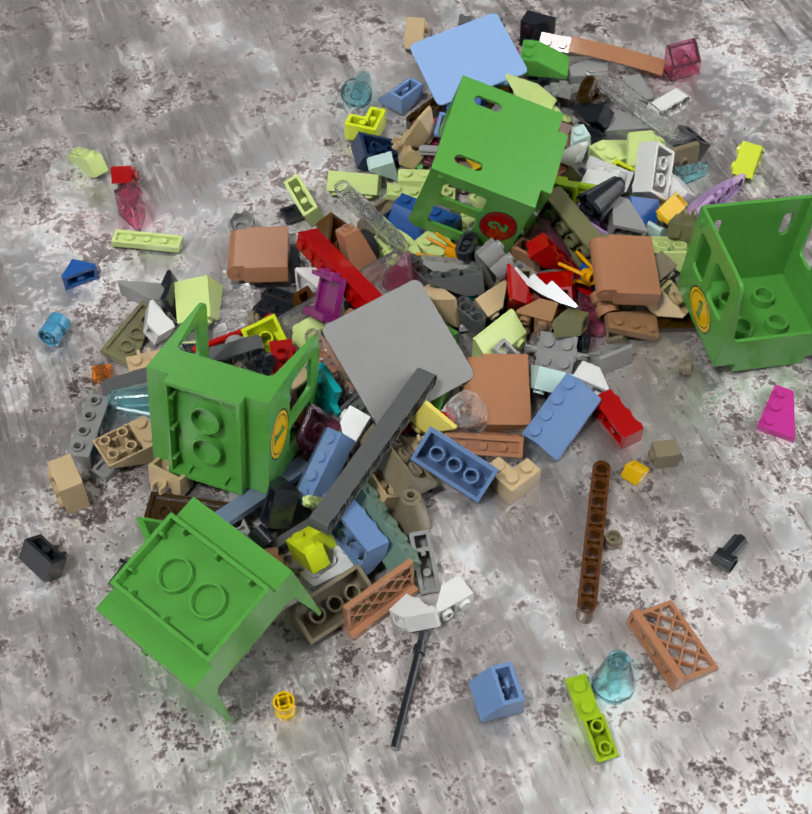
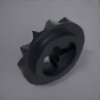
M265 351L261 354L258 353L256 359H253V364L250 365L251 371L269 376L274 368V356Z

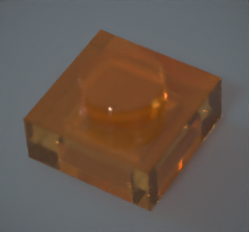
M111 364L92 366L93 385L101 384L104 380L112 378Z

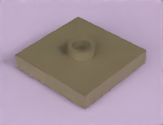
M698 141L670 148L675 152L673 174L681 176L697 171L700 148Z

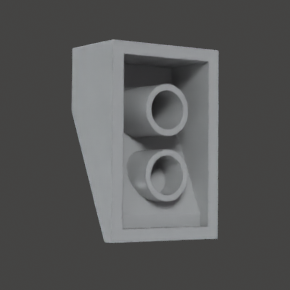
M423 254L419 256L422 264L433 271L445 272L452 268L467 269L469 266H477L473 260L469 259L460 260L458 258Z

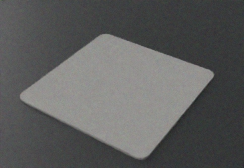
M412 280L328 323L323 328L324 337L375 424L378 423L417 368L437 375L436 384L422 405L426 400L431 402L469 381L474 375L470 364L421 282L417 280Z

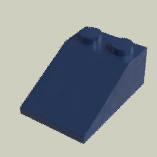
M358 132L351 144L357 169L369 171L367 158L389 151L392 153L396 168L403 166L399 164L398 151L392 149L393 143H391L392 139Z

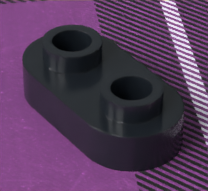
M468 231L460 236L455 247V254L458 259L468 260L473 256L479 243L476 232Z

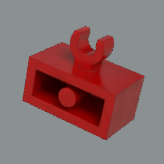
M111 166V183L121 185V196H130L129 185L138 184V181H140L139 170L134 166Z
M292 339L269 341L270 353L274 356L275 360L272 370L273 374L297 352L296 345H292Z

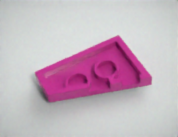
M775 384L756 430L794 443L795 416L793 390Z

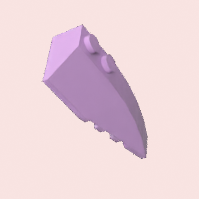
M741 173L705 191L687 206V212L691 214L693 209H697L695 217H698L700 208L703 205L727 203L743 187L746 174Z

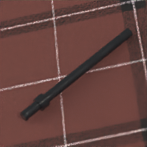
M420 630L417 643L413 647L412 653L414 656L390 749L398 751L421 660L426 653L427 630Z

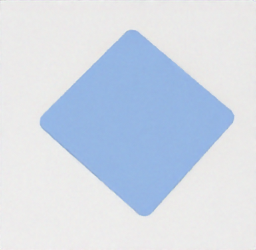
M495 13L420 40L410 46V50L436 103L441 106L451 103L463 75L493 87L506 82V74L519 77L527 72L526 65L499 16Z

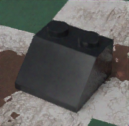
M527 10L520 22L519 46H523V40L540 41L542 32L555 34L556 17Z

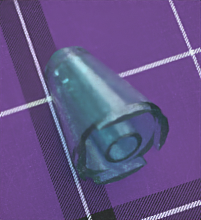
M367 71L357 72L342 85L341 98L348 107L362 109L369 105L372 99L371 75Z
M147 381L112 389L111 394H107L108 405H112V409L150 417Z
M622 650L610 652L592 677V689L597 694L598 699L607 704L619 705L626 700H630L635 692L636 682L628 654Z

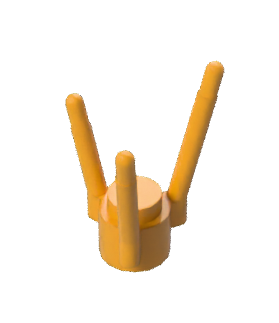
M435 232L437 237L448 244L447 246L429 236L426 237L427 240L445 249L443 255L457 258L455 254L456 244L449 241L443 235ZM416 252V256H420V254H423V255H431V254Z
M578 250L575 253L589 268L579 271L558 262L559 266L580 275L581 280L575 279V283L585 284L589 287L594 285L592 264Z

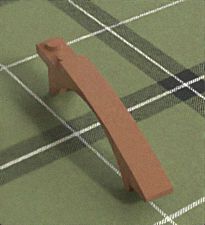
M542 32L540 42L568 56L605 60L626 66L644 75L662 76L666 60L626 48L574 36L570 38Z

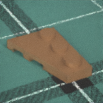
M649 310L607 313L604 317L606 332L657 342L660 338L657 316Z

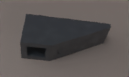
M606 103L569 104L568 106L588 125L597 130H607L614 115V112Z

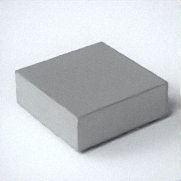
M102 458L90 471L93 476L107 483L119 471V468L109 469Z

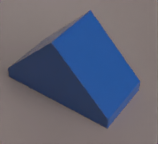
M76 259L70 261L61 276L65 290L99 279L97 267L94 263Z

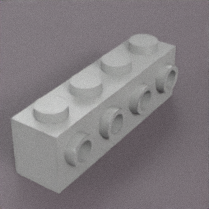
M88 394L86 401H83L81 415L77 417L75 431L71 433V442L65 449V455L70 453L76 467L93 468L98 450L92 440L105 434L114 409L111 396Z

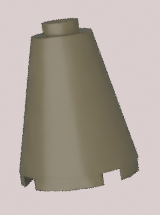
M416 489L404 490L400 495L392 516L397 521L400 531L406 536L411 532L428 529L430 531L431 517L421 494Z

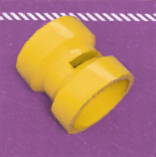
M287 691L277 693L273 698L276 718L280 721L292 720L296 715L294 696Z

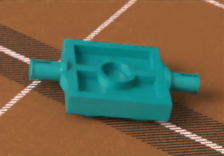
M322 362L318 366V406L325 417L332 416L334 413L338 418L342 413L338 406L342 390L332 376L331 371Z

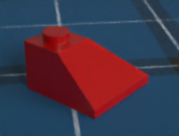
M507 264L504 280L507 282L505 291L507 311L513 309L516 312L517 309L533 302V294L529 293V286L511 264Z

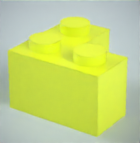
M370 106L365 117L349 114L344 123L345 139L354 141L358 132L381 136L386 126V109Z
M746 141L739 144L736 150V154H738L736 161L733 160L730 170H733L732 174L739 175L744 173L746 174V179L753 181L758 165L760 166L765 152L764 147Z
M309 526L294 533L285 540L293 560L313 575L330 564L326 552L337 546L332 532L326 535Z

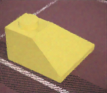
M427 400L410 420L411 428L417 434L423 433L425 435L430 426L441 433H444V431L453 432L457 427L456 424Z

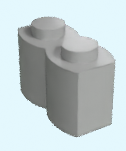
M490 238L475 253L501 281L505 276L507 264L515 267L514 261L516 259L510 252L506 254L503 251L505 246L499 240L494 241Z

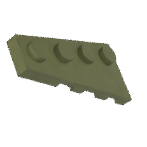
M141 301L102 347L100 350L101 355L128 368L126 357L137 355V350L141 351L147 337L143 333L145 313L148 307L147 303Z

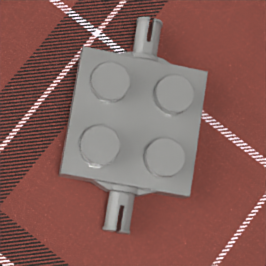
M560 80L558 83L552 82L550 85L544 86V89L554 98L561 97L571 100L576 98L580 84L571 85L568 84V81Z
M541 331L537 345L526 343L525 347L530 348L524 349V351L535 353V365L572 374L573 365L576 360L587 362L588 358L581 356H589V354L578 352V337H553L552 332Z

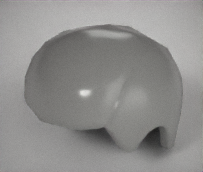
M243 210L241 213L235 212L228 222L230 232L246 229V227H254L255 220L252 213L247 210Z

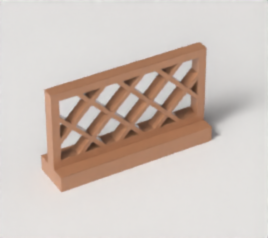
M457 429L455 432L444 431V435L476 455L522 458L524 437L522 434Z
M410 558L343 605L344 624L340 627L353 642L391 615L389 609L405 594L412 597L419 594V589L414 585V562Z
M672 600L642 611L637 608L630 612L626 624L672 692L680 689L682 684L718 670V665ZM669 608L673 618L661 614L662 610ZM645 616L657 618L656 623L648 622ZM659 620L671 623L670 629L658 626ZM674 625L682 627L685 633L681 634L673 631ZM656 631L668 635L667 641L659 639ZM671 636L683 640L682 646L670 643ZM685 643L694 644L697 648L696 652L685 648ZM668 648L680 652L679 659L671 656ZM683 653L695 657L694 663L682 660ZM698 659L706 661L709 667L698 666ZM680 665L692 669L691 674L685 676L680 670Z

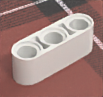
M675 88L651 102L645 112L648 115L662 116V120H665L685 108L690 101V96Z

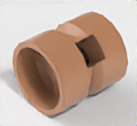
M596 291L590 294L589 298L593 307H596L595 313L598 320L603 321L607 313L620 312L618 304H613V301L598 300Z

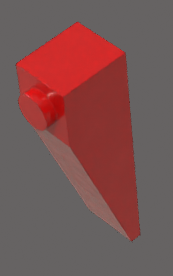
M544 232L526 243L528 249L526 253L529 259L536 261L540 266L551 270H567L558 265V262H561L579 270L577 265ZM574 273L575 279H577L579 275Z

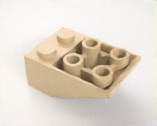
M146 415L92 440L109 469L148 464L155 459L153 458L151 423Z

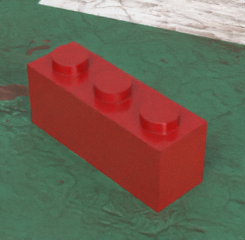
M611 389L599 394L601 402L593 414L619 447L625 449L641 441L644 431L643 425L634 418L631 410L624 406L620 397L615 395Z

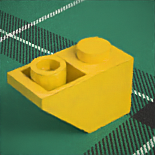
M676 191L656 210V216L662 223L668 224L688 203Z

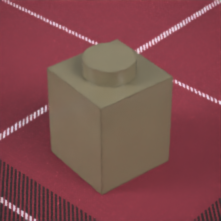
M675 439L652 442L651 449L648 450V459L653 463L654 469L678 466L680 452Z

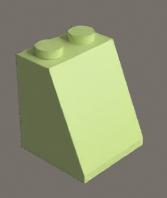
M208 275L174 282L177 324L181 325L200 302L207 305L208 326L213 322L219 321L223 285Z

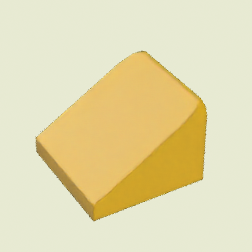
M634 459L625 464L621 477L634 485H638L649 473L650 469Z

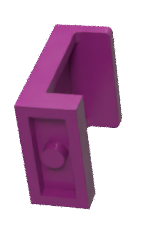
M319 268V270H312V274L319 276L314 307L304 306L303 313L322 322H332L340 316L347 279L340 277V273L331 272L330 269Z

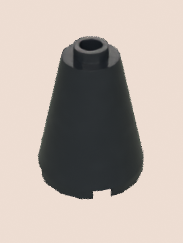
M613 176L580 193L576 197V200H580L578 206L590 220L594 218L597 220L595 223H601L624 192L625 181L621 177Z

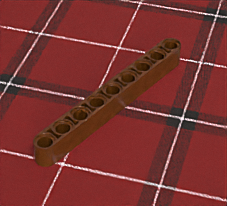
M603 460L596 461L593 464L576 607V618L583 624H589L594 620L597 607L611 471L609 463Z

